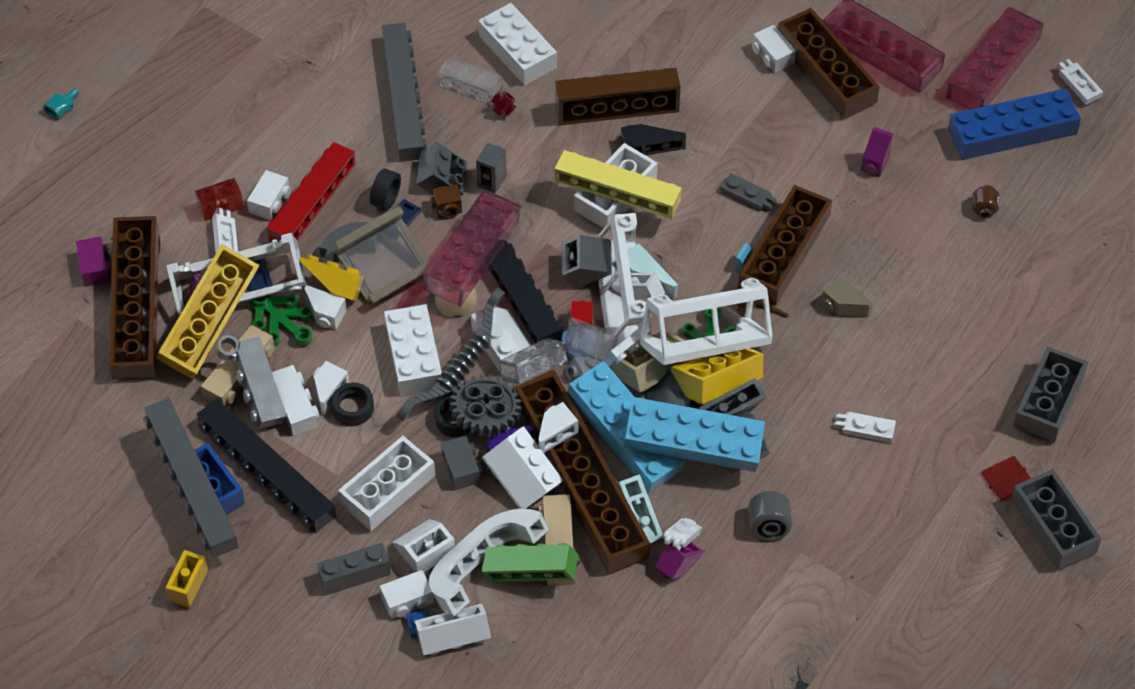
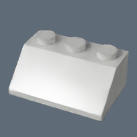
M495 307L493 309L491 346L485 349L501 375L504 376L540 359V355L510 310ZM485 308L471 314V328L473 332H477L482 326Z
M524 426L482 457L519 509H526L564 481Z

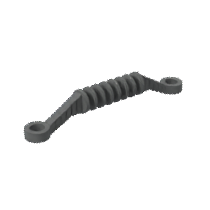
M497 288L485 304L482 326L477 332L472 334L473 339L467 340V345L462 347L463 352L457 353V358L451 360L453 365H447V371L441 373L442 378L438 377L430 390L409 398L396 414L398 419L403 422L415 406L452 394L454 387H457L458 383L460 384L459 380L463 381L465 379L464 374L470 373L469 367L473 368L475 366L474 361L478 362L480 355H484L485 349L491 346L493 309L503 298L504 291Z

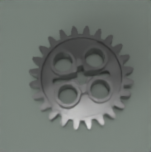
M481 374L478 380L472 376L471 382L464 379L463 385L457 384V389H453L452 396H450L449 410L452 412V418H457V425L463 423V430L471 428L470 434L479 431V436H482L483 432H486L488 437H490L491 432L500 435V429L507 432L508 426L514 427V422H518L519 415L521 414V400L519 399V394L514 393V386L508 388V381L500 383V377L494 381L492 380V375H489L488 379H484V376Z

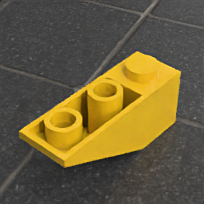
M307 254L306 258H299V261L332 294L350 300L358 299L364 275L359 274L360 270L352 267H347V270L341 269L338 263L328 260L326 264L318 262L319 257Z

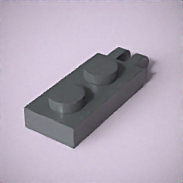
M732 173L728 175L720 186L721 193L759 211L761 209L771 211L777 202L769 191Z

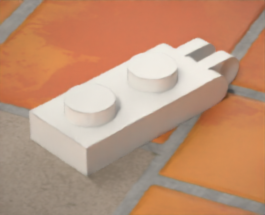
M1066 59L1064 63L1060 62L1057 64L1060 77L1085 105L1102 97L1103 91L1078 63L1073 64L1070 59Z
M217 208L212 217L215 252L217 253L221 244L238 252L235 219L231 218L229 210H224L223 212L222 208Z
M642 326L611 350L603 359L608 366L614 362L618 365L626 358L627 355L625 353L627 351L632 353L640 346Z
M846 412L845 415H836L834 428L842 430L843 434L892 444L895 420L853 412Z
M681 518L666 530L663 539H665L664 543L668 545L673 543L675 548L679 546L684 548L699 536L702 527L696 525V522L691 519Z

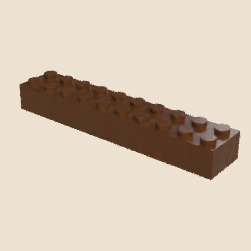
M556 371L515 386V393L519 394V399L521 400V412L528 425L534 427V436L538 443L544 413L551 406H557L563 402L578 420V433L544 452V455L564 480L560 484L566 495H570V503L608 573L649 558L650 542Z

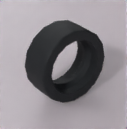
M385 168L379 171L370 192L371 205L384 210L392 207L400 190V173Z
M357 382L346 383L337 388L332 396V408L336 419L342 424L349 426L365 423L374 411L373 395L370 389L364 384ZM350 396H358L366 401V405L356 412H348L340 407V403Z
M450 394L442 397L435 406V424L444 435L461 437L468 434L471 428L463 430V423L457 425L443 419L442 414L450 409V396H452Z

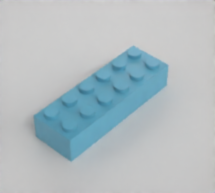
M604 361L569 384L567 393L573 404L634 476L640 474L648 493H651L683 471L687 459L623 448L629 406L634 396Z
M632 397L623 448L755 472L760 460L765 421Z

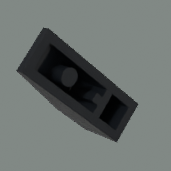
M643 124L621 127V144L625 143L645 156L686 149V133Z

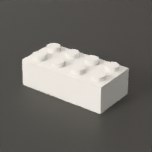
M512 3L478 20L479 37L524 86L557 68V51Z
M625 143L605 162L657 179L658 163ZM579 190L574 195V211L603 229L614 215L624 214L630 207V205L583 190Z
M427 304L384 311L385 327L400 396L430 390L434 386L435 380L438 377L442 378V372Z
M402 436L338 490L340 505L372 531L435 477L434 461L407 438Z

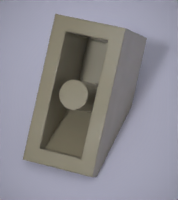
M839 278L823 291L822 304L836 316H870L872 302L844 278Z

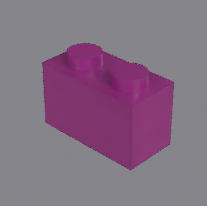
M101 236L76 241L84 287L110 282L108 274L112 273L110 260L106 261L105 258L109 256L107 244L102 243Z

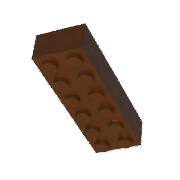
M812 8L778 23L777 29L796 50V63L843 118L878 102L880 86Z
M677 67L555 81V107L558 124L561 126L678 113L680 109L681 86Z
M794 185L740 272L738 289H743L741 287L742 281L748 278L757 279L767 288L769 303L777 306L829 219L832 200Z

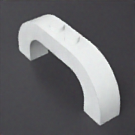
M514 509L497 514L477 526L435 565L429 578L430 589L440 608L445 613L455 616L470 602L462 585L459 583L484 560L486 547H495L496 545H502L513 540H524L532 544L539 540L549 530L541 512L532 509Z

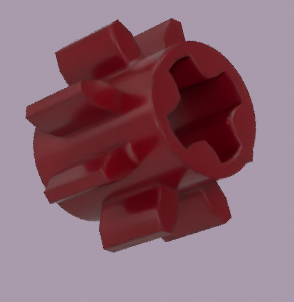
M503 91L502 94L497 92L490 100L493 103L492 110L502 117L505 114L509 116L516 108L513 104L516 101L515 98L506 91Z

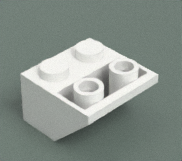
M429 519L393 541L392 544L414 572L420 570L425 572L435 566L455 547V539L442 523Z

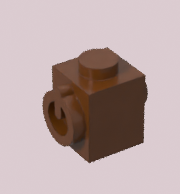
M457 184L433 188V197L430 198L432 210L436 209L437 217L453 218L462 213V200Z

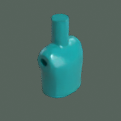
M73 88L66 95L61 93L54 94L43 105L44 111L51 117L59 119L67 112L73 110L75 106L73 99L79 94V91Z

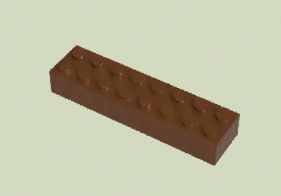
M156 216L113 218L109 369L112 379L156 377L159 227Z

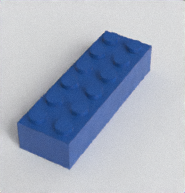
M1065 88L950 114L948 131L961 159L966 160L1077 135L1081 118Z

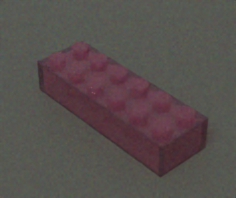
M842 0L823 19V22L850 53L918 93H921L943 70L945 53L854 0Z
M1008 6L949 81L946 98L969 110L989 106L1041 39L1044 23Z
M483 189L425 271L423 290L461 307L519 223L521 205Z

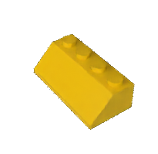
M750 348L683 361L672 366L671 372L686 398L695 401L697 404H707L709 401L726 394L754 378L757 380L763 378L764 354Z

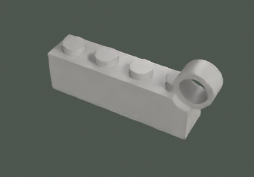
M232 335L222 336L216 345V354L221 359L231 360L233 364H236L238 370L236 371L237 380L243 385V397L245 402L249 403L252 423H256L258 430L283 424L287 415L260 336L240 342ZM221 344H231L234 348V351H224L221 347Z

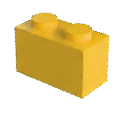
M186 550L183 551L165 587L169 602L188 608L191 607L208 572L205 556Z

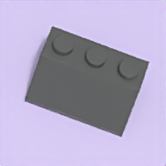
M671 368L657 384L651 386L647 391V400L690 407L691 399L686 398L672 374Z

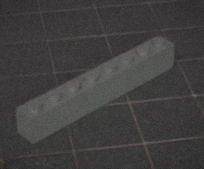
M406 23L382 25L399 162L419 160L420 152L427 148L426 138L422 139V135H425L424 123L419 121V119H423L422 107H417V104L421 102L419 91L415 92V88H418L417 76H413V73H416L415 61H411V58L414 57L413 45L409 46V42H412L411 30L407 31Z
M170 398L144 407L146 416L143 417L147 430L152 429L153 431L151 437L154 445L161 448V451H159L162 462L164 464L168 463L170 467L167 469L171 480H176L178 484L175 487L180 499L184 497L186 501L184 507L188 516L193 515L194 517L192 524L196 533H201L203 536L200 540L205 552L210 551L212 557L215 558L237 549L236 535Z

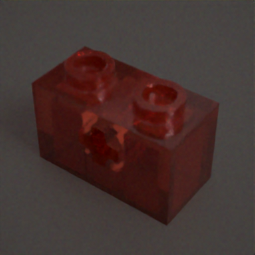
M235 178L195 191L197 205L204 221L212 219L217 208H222L223 212L224 210H229L230 213L244 208L242 193Z

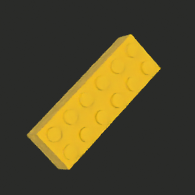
M221 244L159 350L156 359L194 380L259 265Z

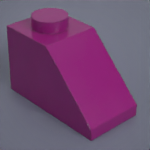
M876 127L872 129L863 155L862 171L879 177L882 175L890 159L893 133Z
M692 542L684 548L681 546L675 548L673 543H670L669 545L667 544L655 567L661 570L660 573L668 579L680 578L686 574L705 552Z

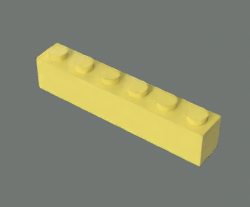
M564 150L555 167V182L670 219L673 218L681 202L682 187L638 174L635 171L625 170L616 165L603 163L597 159L588 158L575 152Z

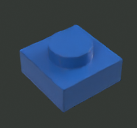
M429 609L406 614L411 638L418 637L415 621L430 617Z

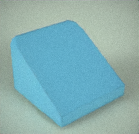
M748 243L743 245L736 257L735 269L738 272L742 271L753 253Z

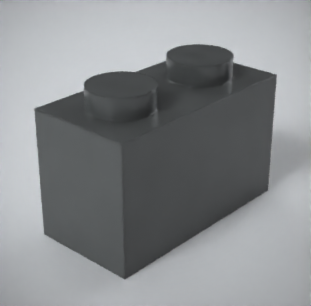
M489 143L485 145L476 160L478 187L494 193L498 191L507 176L506 149Z
M466 436L442 442L441 455L454 489L458 490L479 484L480 474L483 473L480 461H476L474 458L476 451L473 443H469Z

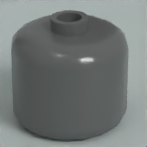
M766 491L755 495L750 500L748 505L749 526L751 533L756 538L763 541H776L784 538L791 531L793 525L791 507L785 495L775 491Z

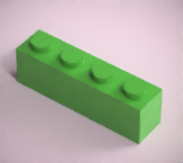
M559 543L558 545L537 544V546H527L524 544L516 546L496 545L495 547H486L482 573L491 582L574 580L578 554L566 543Z

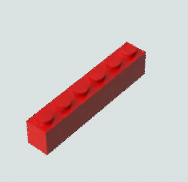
M335 142L324 150L321 159L314 163L308 176L302 179L298 189L291 193L288 202L280 207L278 215L268 223L266 230L270 242L275 239L280 242L282 239L281 235L292 233L295 239L299 240L356 165L355 151Z

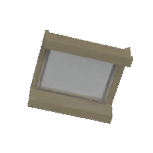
M400 205L334 243L336 245L335 254L346 270L347 267L360 270L359 274L364 275L360 293L368 305L377 302L438 266L434 258L428 260L402 220L404 212Z

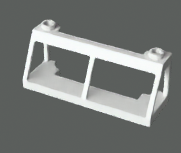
M636 213L614 215L597 236V238H603L611 227L613 240H611L612 275L598 280L607 351L613 350L638 329L637 325L627 326L628 324L643 323L646 302L634 300L627 250L636 245ZM631 231V238L625 239V232ZM617 278H619L621 294L612 288V284ZM651 315L649 321L650 331L648 332L647 336L651 334Z
M292 233L281 235L282 239L280 242L275 239L272 240L273 243L242 250L237 253L251 261H256L291 251L298 279L248 293L244 292L238 303L288 290L290 293L297 292L302 289L301 287L306 286L302 263L299 261L298 243ZM213 258L193 264L187 262L182 266H178V263L166 265L179 316L184 309L180 281L194 277V275L202 271L206 272Z
M748 278L741 283L743 289L672 301L666 295L647 298L640 345L660 363L667 365L771 344L773 334L767 288L757 279ZM763 299L767 331L751 319L754 300ZM747 302L745 317L739 318L736 331L720 334L717 307ZM706 309L712 310L714 335L676 343H670L666 340L664 317ZM651 311L658 316L661 339L654 338L651 335L647 336Z

